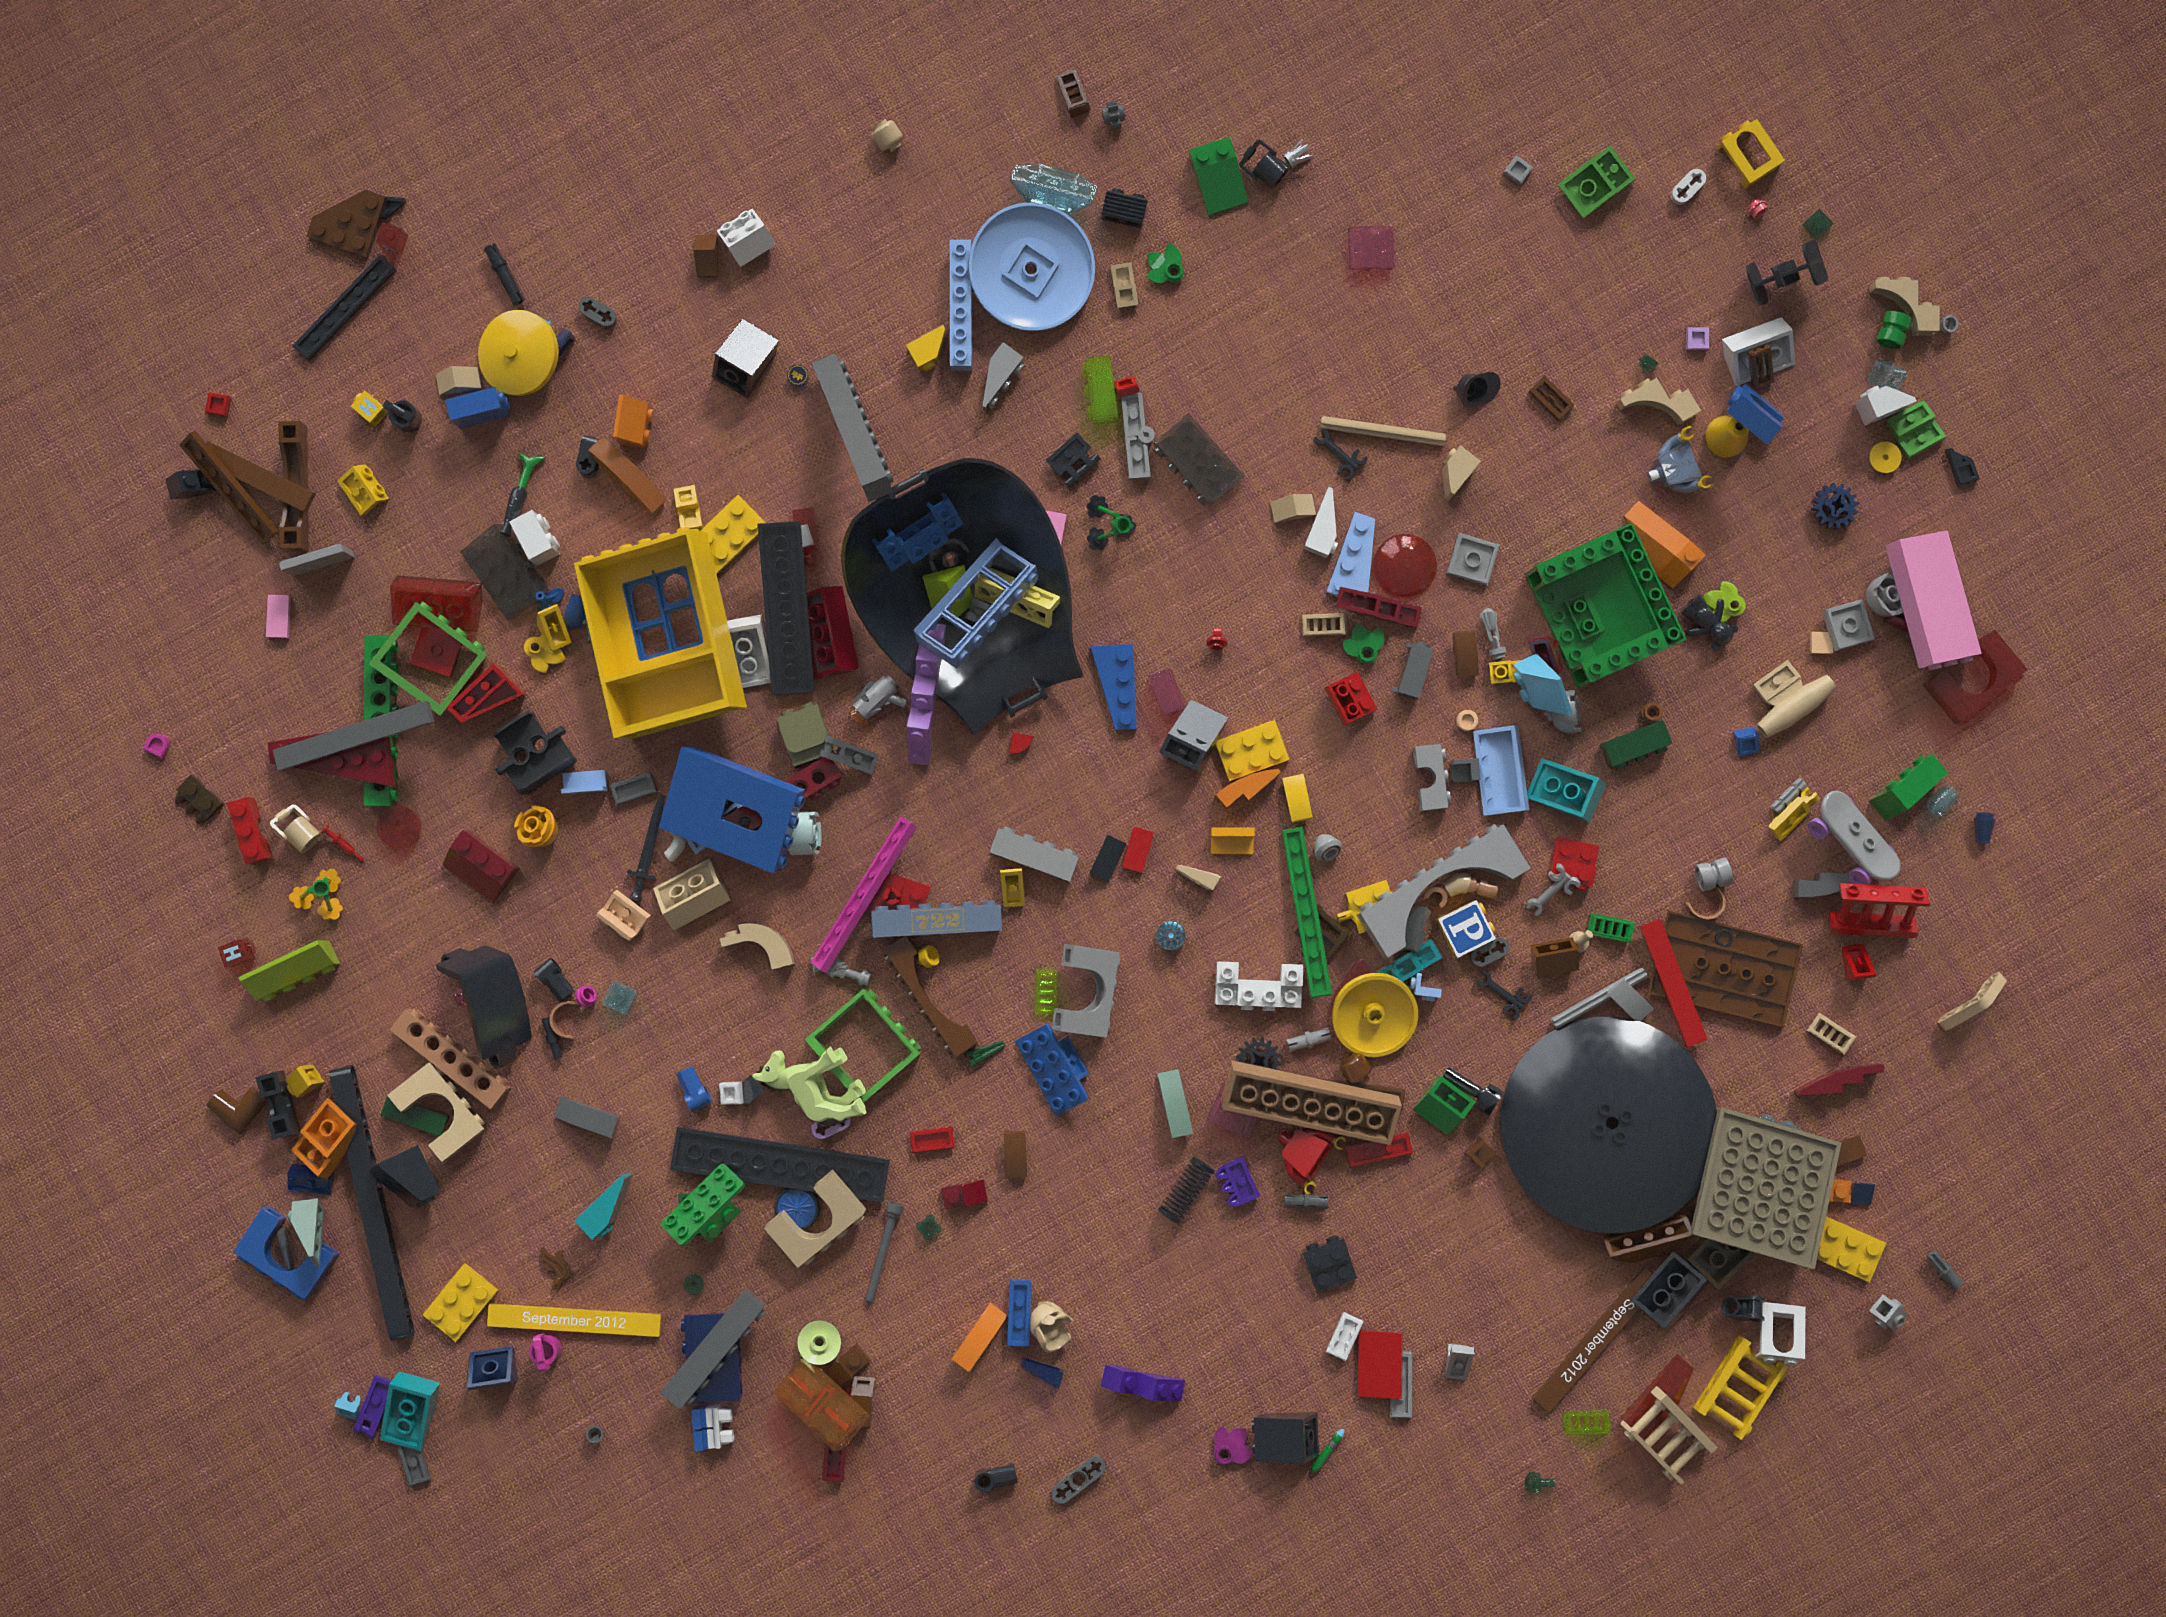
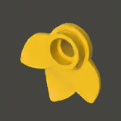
M543 635L531 637L524 644L526 655L531 657L533 668L539 672L546 673L548 664H559L565 661L562 650L559 648L551 651ZM534 643L539 646V650L533 651L531 649V645Z

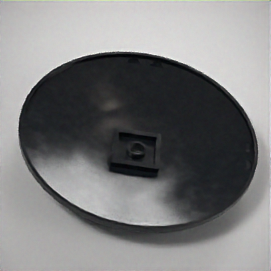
M1593 1017L1570 1022L1553 1030L1536 1042L1524 1054L1512 1072L1504 1092L1501 1104L1500 1130L1508 1164L1520 1186L1538 1206L1553 1217L1576 1228L1599 1233H1625L1648 1228L1664 1221L1684 1207L1699 1190L1717 1109L1710 1085L1699 1065L1670 1036L1650 1025L1627 1018ZM1609 1117L1617 1120V1127L1614 1130L1606 1126V1120Z

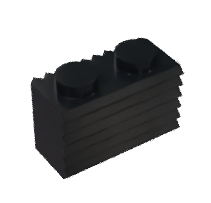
M1120 189L1107 190L1101 219L1141 229L1144 223L1148 199H1144L1145 196L1138 193H1133L1132 196L1124 194V191Z

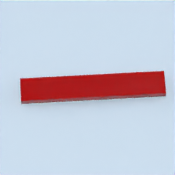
M1661 919L1639 926L1685 1046L1690 1047L1708 1040Z

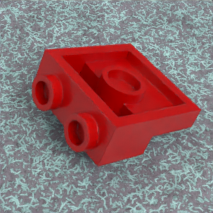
M1556 837L1549 872L1552 871L1556 875L1559 874L1560 871L1557 870L1556 865L1561 864L1566 873L1580 881V887L1578 888L1574 884V889L1587 891V887H1593L1599 846Z

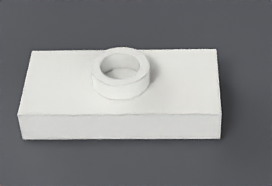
M1343 1312L1326 1352L1346 1361L1364 1321Z

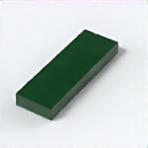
M388 1096L380 1114L386 1118L437 1136L444 1133L450 1117L414 1104L402 1114Z

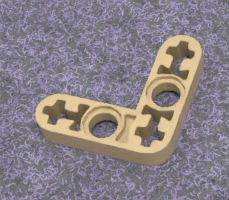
M2000 972L1991 975L1983 983L1974 998L1946 1013L1938 1020V1023L1947 1031L1982 1012L1994 1002L2007 980Z

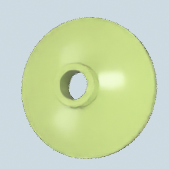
M813 1321L807 1324L801 1330L798 1337V1349L801 1356L806 1361L816 1365L832 1361L837 1356L841 1347V1337L838 1330L826 1321ZM817 1338L823 1339L824 1344L822 1346L816 1345L815 1341Z

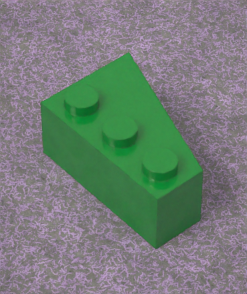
M1932 753L1925 757L1923 755L1918 756L1911 762L1913 765L1910 768L1907 767L1898 774V778L1889 782L1882 791L1869 800L1885 821L1909 810L1948 774Z

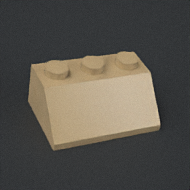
M710 858L653 888L662 915L673 930L730 901L727 889Z

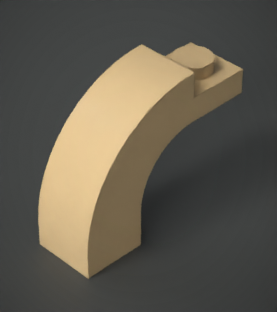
M750 923L738 925L739 934L735 930L724 933L725 937L720 938L722 947L746 941L760 944L767 951L772 969L795 964L792 951L786 940L778 932L767 926Z

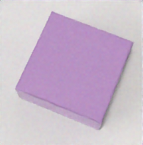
M1688 327L1686 329V350H1708L1709 327Z

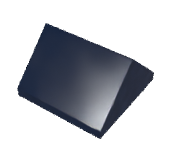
M513 1346L470 1352L468 1390L512 1384L518 1379Z

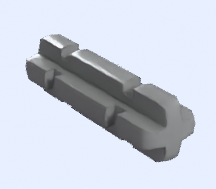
M1798 778L1792 784L1793 786H1790L1778 798L1779 800H1776L1771 805L1772 810L1777 814L1781 813L1785 806H1788L1799 795V791L1801 792L1807 787L1804 780Z

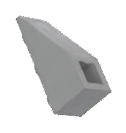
M1004 342L990 359L982 405L985 412L988 408L992 409L999 400L997 398L1001 391L1006 392L1012 383L1010 381L1014 374L1019 375L1025 366L1023 365V356Z

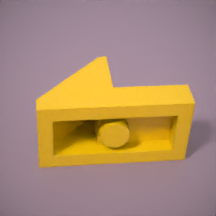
M1022 869L1000 870L1004 907L1025 906Z

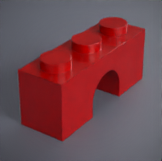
M244 797L226 803L244 863L246 865H256L273 859L268 839L262 836L258 826V819H261L255 798Z

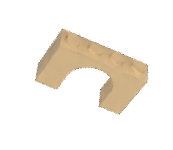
M429 1062L387 1096L402 1114L422 1098L431 1095L444 1097L452 1104L454 1120L450 1128L428 1145L439 1160L444 1163L485 1131L482 1127L485 1123L478 1114L474 1116L468 1110L471 1108L470 1104L464 1097L461 1099L455 1094L458 1091L451 1081L446 1083L441 1077L444 1073Z
M831 1170L820 1179L813 1188L832 1212V1225L827 1230L821 1233L805 1232L797 1226L785 1210L770 1220L764 1228L797 1268L802 1264L808 1265L815 1258V1253L819 1250L824 1252L830 1247L831 1240L835 1237L840 1239L847 1233V1227L852 1223L855 1226L864 1219L863 1214L866 1208L834 1170Z

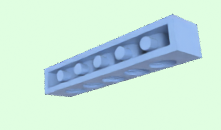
M950 240L951 371H972V285L968 268L969 254L972 246L971 240Z

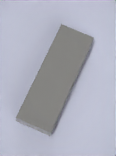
M1403 1351L1402 1399L1390 1398V1418H1412L1411 1351Z

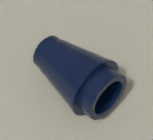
M1976 812V817H1974L1976 843H1990L1996 821L1994 813Z

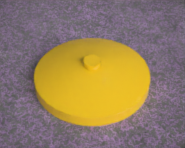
M525 310L508 311L491 321L481 337L478 349L480 369L487 382L492 387H496L500 392L512 396H525L541 389L552 377L557 366L559 354L557 338L551 326L542 317Z
M1369 973L1354 978L1340 990L1332 1007V1024L1339 1040L1352 1052L1360 1053L1367 1057L1385 1056L1400 1049L1412 1037L1418 1022V1006L1410 989L1398 978L1384 973Z

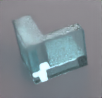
M1876 361L1868 381L1879 388L1888 386L1899 391L1907 372L1890 361Z

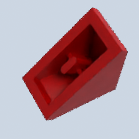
M1863 944L1842 947L1846 980L1876 977V972Z

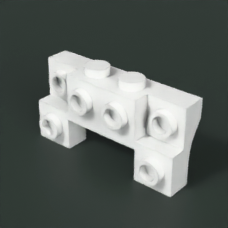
M1217 962L1216 1005H1239L1241 1010H1254V1006H1262V1011H1275V1007L1301 1008L1303 965L1281 964L1280 981L1240 980L1238 979L1239 962Z

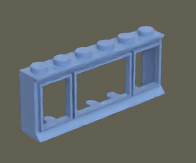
M996 538L914 629L917 642L957 669L961 663L964 664L968 660L970 653L982 644L985 636L989 632L994 631L1000 619L1009 614L1015 602L1023 598L1025 591L1037 582L1039 575L1036 565L1031 564L1002 545ZM997 555L1023 570L1011 584L989 570L993 559ZM982 574L1005 589V591L975 625L971 627L950 613L952 610L951 606L958 599L964 598L965 591L972 583L976 584L979 580V575ZM942 617L967 633L952 650H949L927 635L930 630L937 628V622Z

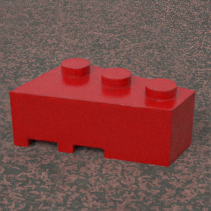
M493 663L446 708L463 723L526 693L497 663Z

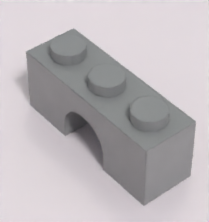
M1441 744L1414 747L1415 769H1427L1433 775L1432 785L1429 788L1418 790L1420 811L1448 808V804L1451 803L1450 791H1446L1445 784L1448 782V772L1443 767V761H1446L1445 749H1441Z

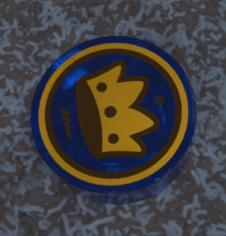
M793 365L787 372V378L793 386L802 387L808 382L809 373L804 366Z

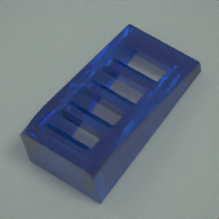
M1022 1358L1021 1366L1059 1389L1064 1373L1062 1368Z

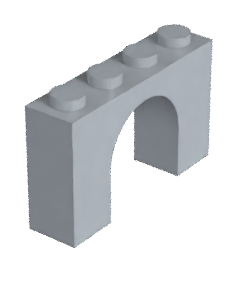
M1064 944L1061 965L1087 970L1095 980L1096 994L1092 1003L1083 1010L1073 1011L1055 1008L1052 1022L1053 1030L1107 1038V1033L1110 1030V1012L1114 1004L1112 1000L1113 992L1117 985L1116 972L1120 965V952Z

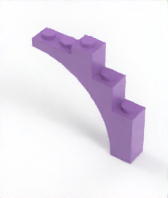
M938 624L937 628L930 630L927 635L945 645L946 625ZM919 644L916 656V675L911 692V710L907 723L908 763L930 765L935 699L942 659L921 644Z

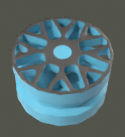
M1169 920L1163 922L1156 930L1157 943L1165 950L1178 949L1183 945L1186 938L1185 929L1176 921Z

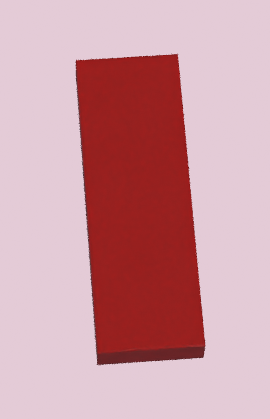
M1408 1132L1393 1135L1391 1145L1366 1141L1345 1146L1350 1168L1413 1154Z

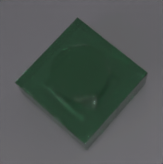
M1818 209L1802 226L1817 240L1834 223Z

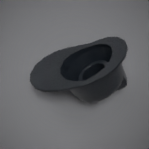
M1494 372L1466 374L1459 380L1457 385L1453 386V390L1456 391L1464 407L1472 408L1486 404L1494 399L1499 392L1501 383L1498 374Z

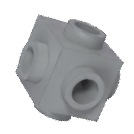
M1883 1294L1869 1310L1876 1318L1874 1322L1884 1330L1888 1327L1893 1332L1905 1323V1319L1908 1316L1902 1310L1904 1306L1894 1298L1890 1300Z

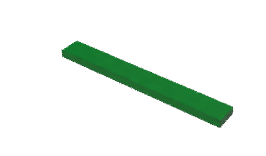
M1303 827L1282 830L1311 999L1332 996Z

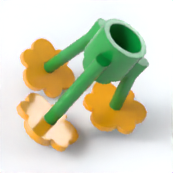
M335 869L322 870L312 887H295L293 893L289 895V900L294 903V907L297 909L301 907L309 909L314 897L324 899L322 905L317 908L318 914L322 915L324 920H337L340 917V912L343 911V907L339 905L340 902L337 898L330 899L328 895L329 892L337 891L341 878L337 876Z

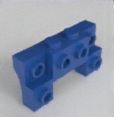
M944 492L940 494L943 498L942 501L934 506L930 502L926 504L930 510L928 514L896 535L889 528L886 530L889 536L878 542L876 538L872 539V542L891 571L909 560L914 564L918 560L923 559L927 554L948 541L946 535L963 525L956 509Z

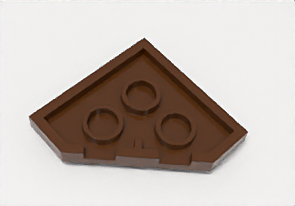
M363 190L314 215L306 237L368 258L387 197Z

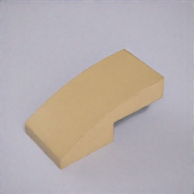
M1132 262L1111 265L1117 308L1138 305Z

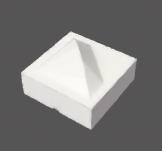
M742 1082L719 1083L721 1105L744 1103Z

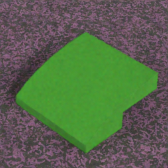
M1924 400L1886 421L1892 435L1908 460L1946 439V435L1934 420L1935 414Z

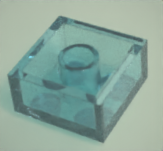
M613 979L601 1004L624 1015H628L639 990Z

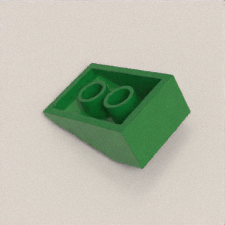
M1230 137L1189 150V160L1208 216L1248 203Z

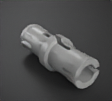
M1328 1027L1312 1033L1308 1031L1305 1032V1035L1286 1039L1288 1045L1297 1043L1296 1045L1289 1046V1051L1292 1052L1305 1047L1310 1049L1313 1048V1045L1332 1041L1331 1035L1321 1037V1035L1330 1033Z

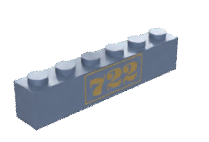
M995 900L982 901L983 905H974V901L961 902V906H953V903H940V907L931 908V904H918V908L910 909V905H897L895 910H888V906H876L875 911H870L871 933L874 938L1002 931L1001 905L995 904Z

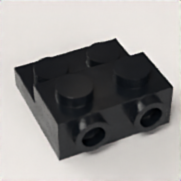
M1338 1235L1328 1237L1325 1243L1320 1245L1317 1242L1305 1246L1306 1250L1302 1251L1317 1293L1357 1279L1343 1237H1338Z

